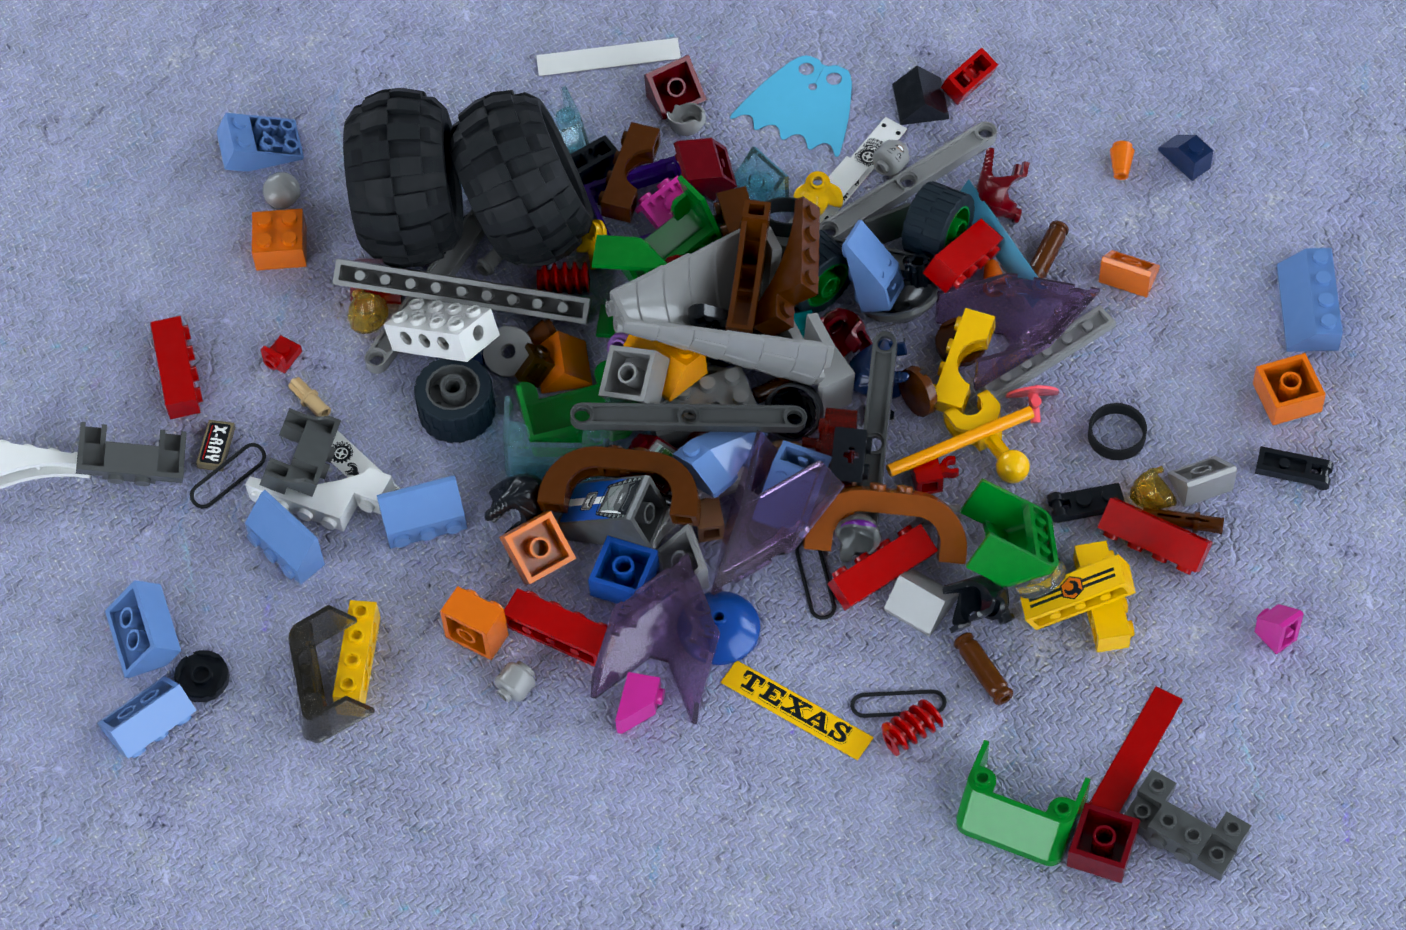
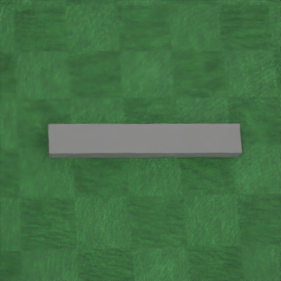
M1099 305L977 381V387L981 392L984 390L990 391L997 400H1000L1008 392L1018 389L1115 328L1116 321Z

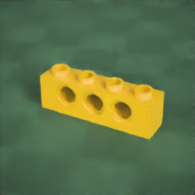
M350 600L332 695L337 712L364 714L381 619L377 602Z

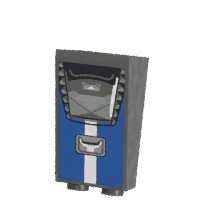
M648 475L581 481L571 494L568 513L560 514L558 525L566 540L603 545L608 535L651 548L669 506L652 478Z

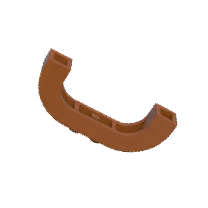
M871 482L870 486H848L835 490L816 504L806 521L804 529V549L831 551L834 529L837 523L849 513L864 511L921 517L930 521L936 527L938 534L936 558L938 562L966 564L967 540L963 526L956 514L941 499L925 492L913 491V487L907 485H897V489L886 488V484Z

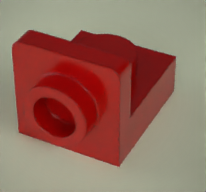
M282 335L277 338L270 348L263 346L260 349L264 364L272 370L277 369L283 373H286L303 352L301 345Z

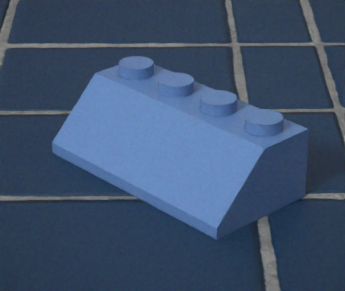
M1306 248L1277 264L1286 352L1339 351L1343 331L1332 248Z

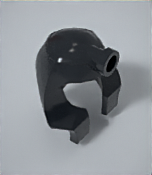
M524 473L508 477L497 483L489 491L493 502L491 507L485 512V520L494 523L503 514L510 511V509L518 510L521 520L505 532L507 533L543 513L544 511H541L537 502L542 480L536 475Z
M982 575L943 586V594L959 593L952 619L954 626L949 628L951 633L960 632L969 627L972 621L984 617L990 620L998 619L1000 625L1015 619L1014 614L1010 613L1008 608L1009 593L1007 587H1000Z

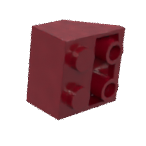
M713 138L681 140L673 143L676 151L675 159L681 169L680 175L702 196L715 201L717 193L737 187L725 146Z

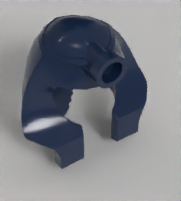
M882 339L878 343V347L884 351L889 350L893 345V342L887 339ZM897 342V356L907 355L905 342ZM873 344L864 348L849 362L850 367L855 372L853 390L866 397ZM895 371L892 399L900 397L899 383L905 382L910 378L908 373Z

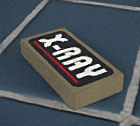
M215 420L208 421L196 462L197 468L215 470L226 461L236 428L234 423Z

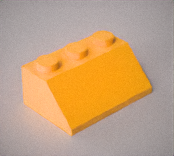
M628 335L623 345L625 347L656 350L670 358L662 397L669 402L708 373L706 356L689 350H681L655 340L650 341L633 335Z

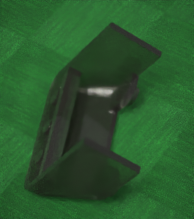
M330 605L293 625L288 637L289 664L302 735L306 740L313 743H321L375 713L373 707L348 696H344L327 706L316 646L357 623L356 617Z

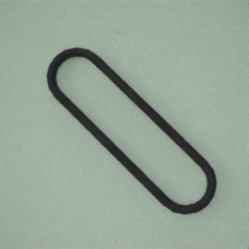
M249 443L242 447L194 485L190 491L192 504L201 509L212 506L263 465L266 459L264 448L256 443ZM256 447L261 451V461L212 501L205 505L198 504L195 501V490L247 448Z
M802 540L795 547V554L809 610L815 618L826 620L835 614L836 603L833 592L828 586L830 580L823 552L818 550L832 604V611L825 616L818 615L813 609L799 554V548L803 544Z
M932 689L869 692L854 696L850 707L856 716L862 718L899 716L901 712L863 714L855 709V701L861 697L937 694L943 701L942 706L937 709L939 713L944 710L947 701L942 692Z

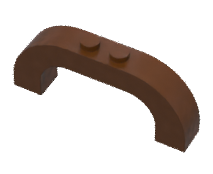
M609 445L608 447L591 446L573 450L560 457L548 469L541 482L537 499L541 511L568 513L570 497L574 488L587 478L594 476L620 478L648 475L654 482L665 485L672 492L669 514L673 524L699 526L701 518L700 496L695 481L688 469L671 456L653 452L642 447L632 450L624 449L618 445Z

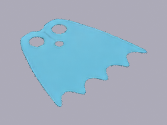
M807 55L798 57L763 82L731 114L730 119L741 115H750L753 118L754 130L774 125L780 130V138L782 140L799 134L805 138L809 150L822 143H827L831 145L834 155L838 157L843 145L850 113L851 75L847 69L836 65H823L817 58ZM803 63H810L813 65L814 71L810 75H803L799 72V66ZM831 73H838L841 75L842 81L837 85H831L827 82L826 78ZM813 83L817 85V88L810 90L808 86Z

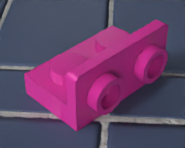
M678 175L672 180L667 177L656 186L658 191L654 194L647 192L638 200L640 205L635 209V212L637 214L642 212L656 230L673 217L671 212L672 202L677 196L684 193L677 179Z

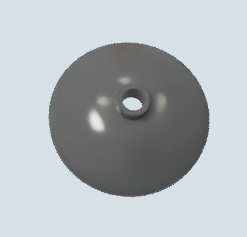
M903 279L905 286L890 311L864 313L869 318L878 322L891 324L908 323L923 315L935 304L939 297L938 286L932 282V284L927 285L928 287L915 288L914 285L911 286L910 281Z

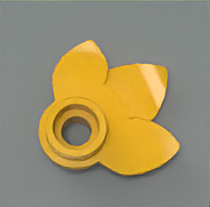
M821 171L810 173L805 180V184L799 186L793 195V198L805 197L820 208V216L824 213L828 204L838 208L843 206L842 191L838 186L830 183L828 175ZM815 180L822 181L820 185L813 184Z
M599 219L592 221L589 233L581 237L582 244L576 250L581 253L588 252L591 270L596 269L592 268L597 235H607L605 224Z

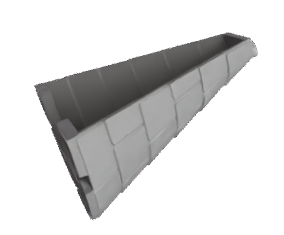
M770 226L766 242L765 268L759 300L772 281L782 257V247ZM741 229L712 242L692 254L687 253L664 266L661 265L610 291V300L606 301L605 307L608 317L613 316V326L616 333L622 332L650 341L655 340L681 350H689L716 360L720 359L747 369H754L807 386L821 383L825 378L824 369L830 368L835 345L818 313L807 314L804 338L795 321L793 328L777 336L703 328L689 323L688 308L694 304H708L729 310Z

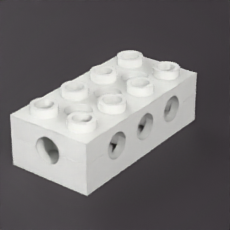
M423 298L411 300L408 306L393 314L392 318L383 324L393 351L468 362L500 336L491 308L479 307L478 305L469 306L460 303H447L440 300H424Z

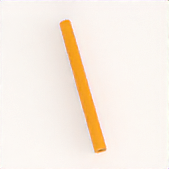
M1030 406L1017 410L887 464V472L890 477L896 476L1035 417L1034 412Z

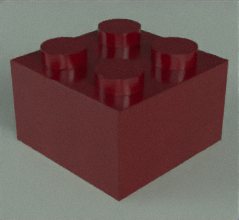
M1085 802L1068 852L1067 866L1122 883L1138 834L1140 819Z

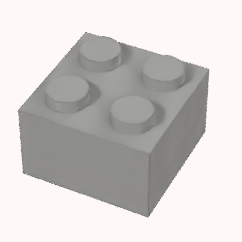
M610 345L598 396L611 403L660 404L670 358L656 350Z

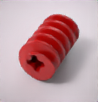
M556 262L552 264L550 270H548L547 265L541 266L540 270L537 269V289L543 290L545 288L546 291L553 292L555 287L557 292L563 293L564 287H566L568 294H572L574 287H576L578 294H582L584 287H586L589 293L590 277L587 263L583 262L581 269H578L576 262H573L571 269H568L566 262H563L561 269H558Z
M921 699L917 705L913 704L910 706L908 711H902L899 717L894 716L890 722L883 723L881 726L882 736L890 751L895 756L900 755L899 745L905 751L908 750L907 740L914 745L917 744V734L925 739L927 737L925 729L927 728L931 733L936 732L934 723L936 722L942 728L943 720L940 713L929 701Z

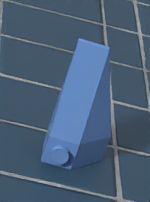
M708 432L688 441L673 453V457L688 469L699 490L716 498L735 483L738 478L737 473L742 466L746 467L749 462V455L753 450L758 449L769 432Z

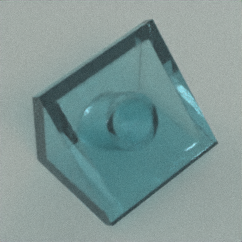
M753 146L734 175L737 184L736 188L746 186L750 200L766 202L773 198L789 197V176L758 148Z

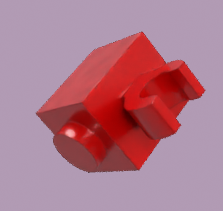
M955 456L945 457L940 464L938 458L910 469L915 491L928 494L943 492V478H956L959 476V468H948L949 465H955Z

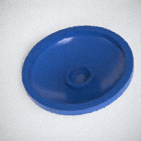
M713 591L698 596L685 607L679 620V635L686 651L697 660L711 665H726L743 659L754 649L760 636V620L753 605L742 596L728 591ZM716 617L723 618L721 621L715 620Z

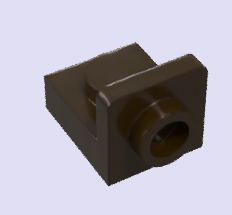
M527 343L525 349L529 356L515 373L518 381L529 382L538 388L555 364L550 357V351L540 344L536 346Z

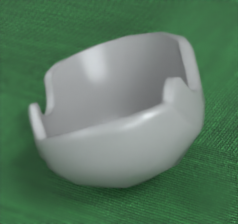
M696 103L675 105L672 113L667 112L670 127L678 135H694L701 130L706 122L704 109Z
M276 172L270 175L263 184L264 199L274 208L285 209L292 206L300 197V185L293 175L287 172Z

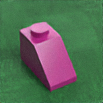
M1277 604L1272 609L1266 608L1257 616L1254 632L1275 654H1278L1297 640L1304 613L1299 609Z
M628 672L615 720L617 733L623 734L656 714L657 706L663 704L665 689L661 688L660 677Z

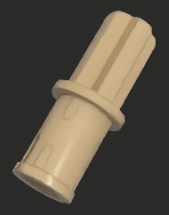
M300 377L291 380L288 385L289 389L301 400L300 403L303 407H308L316 416H328L330 414L331 408L321 400L315 389L312 390Z

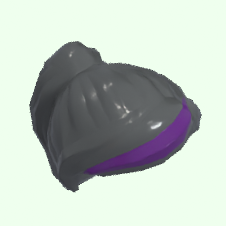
M857 513L849 515L837 524L835 532L841 542L839 552L841 561L851 562L852 557L857 552L871 554L879 546L881 535L874 519L866 514Z

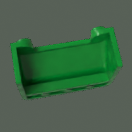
M606 360L600 362L595 368L594 375L597 384L539 399L538 391L533 384L529 382L513 384L531 449L538 458L549 459L567 454L579 448L598 446L625 439L631 435L632 431L580 430L573 427L570 422L571 408L577 403H611L598 396ZM578 411L574 415L581 422L588 420L590 417L585 411Z

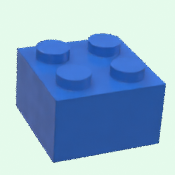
M607 535L588 579L590 596L641 611L659 569L658 550Z

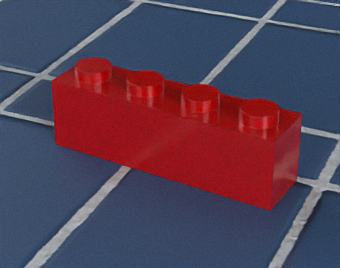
M979 219L935 255L923 271V274L945 293L953 287L958 289L966 279H970L978 269L980 270L984 267L989 259L992 260L999 253L1001 248L998 245L1004 238L983 219Z
M181 316L150 322L165 406L170 420L201 413L199 403L203 402L201 388L195 385V382L199 381L197 367L191 364V361L195 360L193 346H188L187 340H191L188 324L183 325Z
M1116 497L1110 498L1097 527L1104 530L1102 535L1115 541L1118 538L1128 541L1127 546L1136 551L1142 552L1145 549L1152 552L1151 557L1162 563H1166L1169 560L1177 564L1176 569L1191 575L1192 571L1195 573L1200 572L1213 544L1212 541Z
M911 524L897 532L899 536L892 542L889 538L885 539L876 548L878 551L870 556L865 552L853 560L855 565L847 569L844 565L831 574L833 579L828 583V586L844 611L892 582L900 574L911 570L930 558L938 551L921 524L914 528Z
M517 588L504 609L508 629L598 669L615 643L613 630L607 624L591 621L582 613L566 610L555 601L548 602L529 590L523 591Z

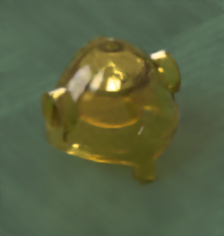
M358 288L354 290L351 294L353 300L348 310V321L351 328L360 334H369L378 330L388 318L389 309L386 300L377 294L365 292L364 289Z
M1163 466L1150 468L1135 479L1133 486L1130 488V499L1137 506L1148 509H1164L1176 506L1177 501L1174 494L1158 475L1164 472Z

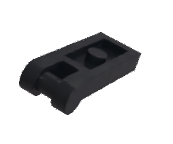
M1260 446L1255 474L1313 485L1319 490H1327L1331 482L1329 474L1332 473L1334 464L1327 459ZM1311 469L1317 470L1318 474L1312 473Z
M1119 483L1066 493L1053 492L1046 497L1048 505L1053 509L1051 515L1055 523L1103 515L1110 498L1116 497L1125 502ZM1069 504V509L1063 508V505Z

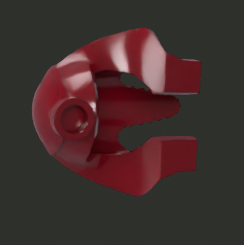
M988 148L976 189L979 193V198L981 201L986 202L996 218L1004 217L1012 219L1013 223H1018L1021 218L1022 209L1016 208L1017 204L1009 198L1008 190L1014 182L1027 177L1030 162L1024 161L1022 165L1015 164L1010 176L995 177L992 173L994 148Z
M836 308L820 318L834 345L844 358L850 352L862 351L873 344L861 318L850 310Z

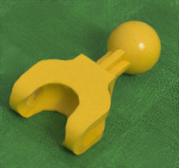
M984 390L977 394V408L979 410L977 414L965 415L956 407L943 412L944 424L952 437L1000 418V403L990 391ZM1002 431L971 444L979 451L988 448L997 459L996 472L1003 481L1014 484L1021 482L1027 477L1030 470L1028 458L1021 451L1009 450L1002 441Z

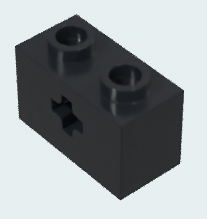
M606 135L571 153L583 185L592 183L595 180L604 179L607 177L609 170L613 171L615 166L613 165V160L617 148Z
M835 427L829 477L831 484L863 486V480H868L870 464H865L866 453L871 454L873 438L868 437L867 430ZM850 451H855V455L859 457L855 458L853 463H848V459L844 457L848 456Z

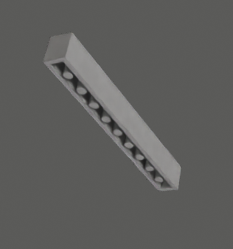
M343 258L336 259L333 277L334 285L435 301L440 300L448 303H460L469 306L478 305L479 307L491 308L492 310L581 324L589 323L592 298Z

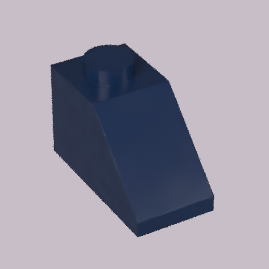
M1176 135L1158 148V151L1191 181L1211 169L1214 150L1197 135Z

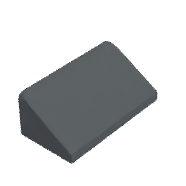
M910 203L864 220V223L882 244L902 237L903 224L907 211L910 208Z

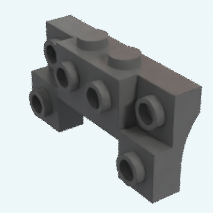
M289 408L279 436L298 443L291 464L289 465L270 457L259 485L281 494H285L288 487L313 497L319 479H325L330 464H327L326 461L331 463L336 451L332 444L341 420L332 416H311Z
M80 422L76 474L102 476V479L108 480L109 483L122 484L124 481L134 482L138 486H149L150 483L155 484L156 481L183 483L187 432L181 431V435L165 434L166 430L160 429L159 446L106 441V424H102V427L98 428L87 427L86 422Z
M1152 769L1138 789L1137 796L1124 815L1140 819L1138 834L1148 839L1154 847L1171 852L1180 862L1190 863L1221 881L1237 852L1248 837L1252 825L1226 811L1217 827H1211L1169 803L1168 801L1174 793L1177 783Z

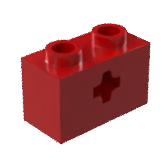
M981 47L946 78L941 88L958 105L992 76L998 64Z

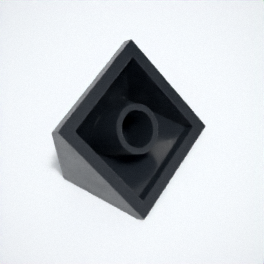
M916 66L892 84L900 125L949 119L944 90L941 88L942 81L939 76Z

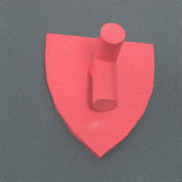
M1034 385L1012 390L1005 397H1028L1029 406L1032 408L1035 416L1033 419H1030V423H1040V404L1042 400L1039 396L1058 395L1059 389L1052 386Z

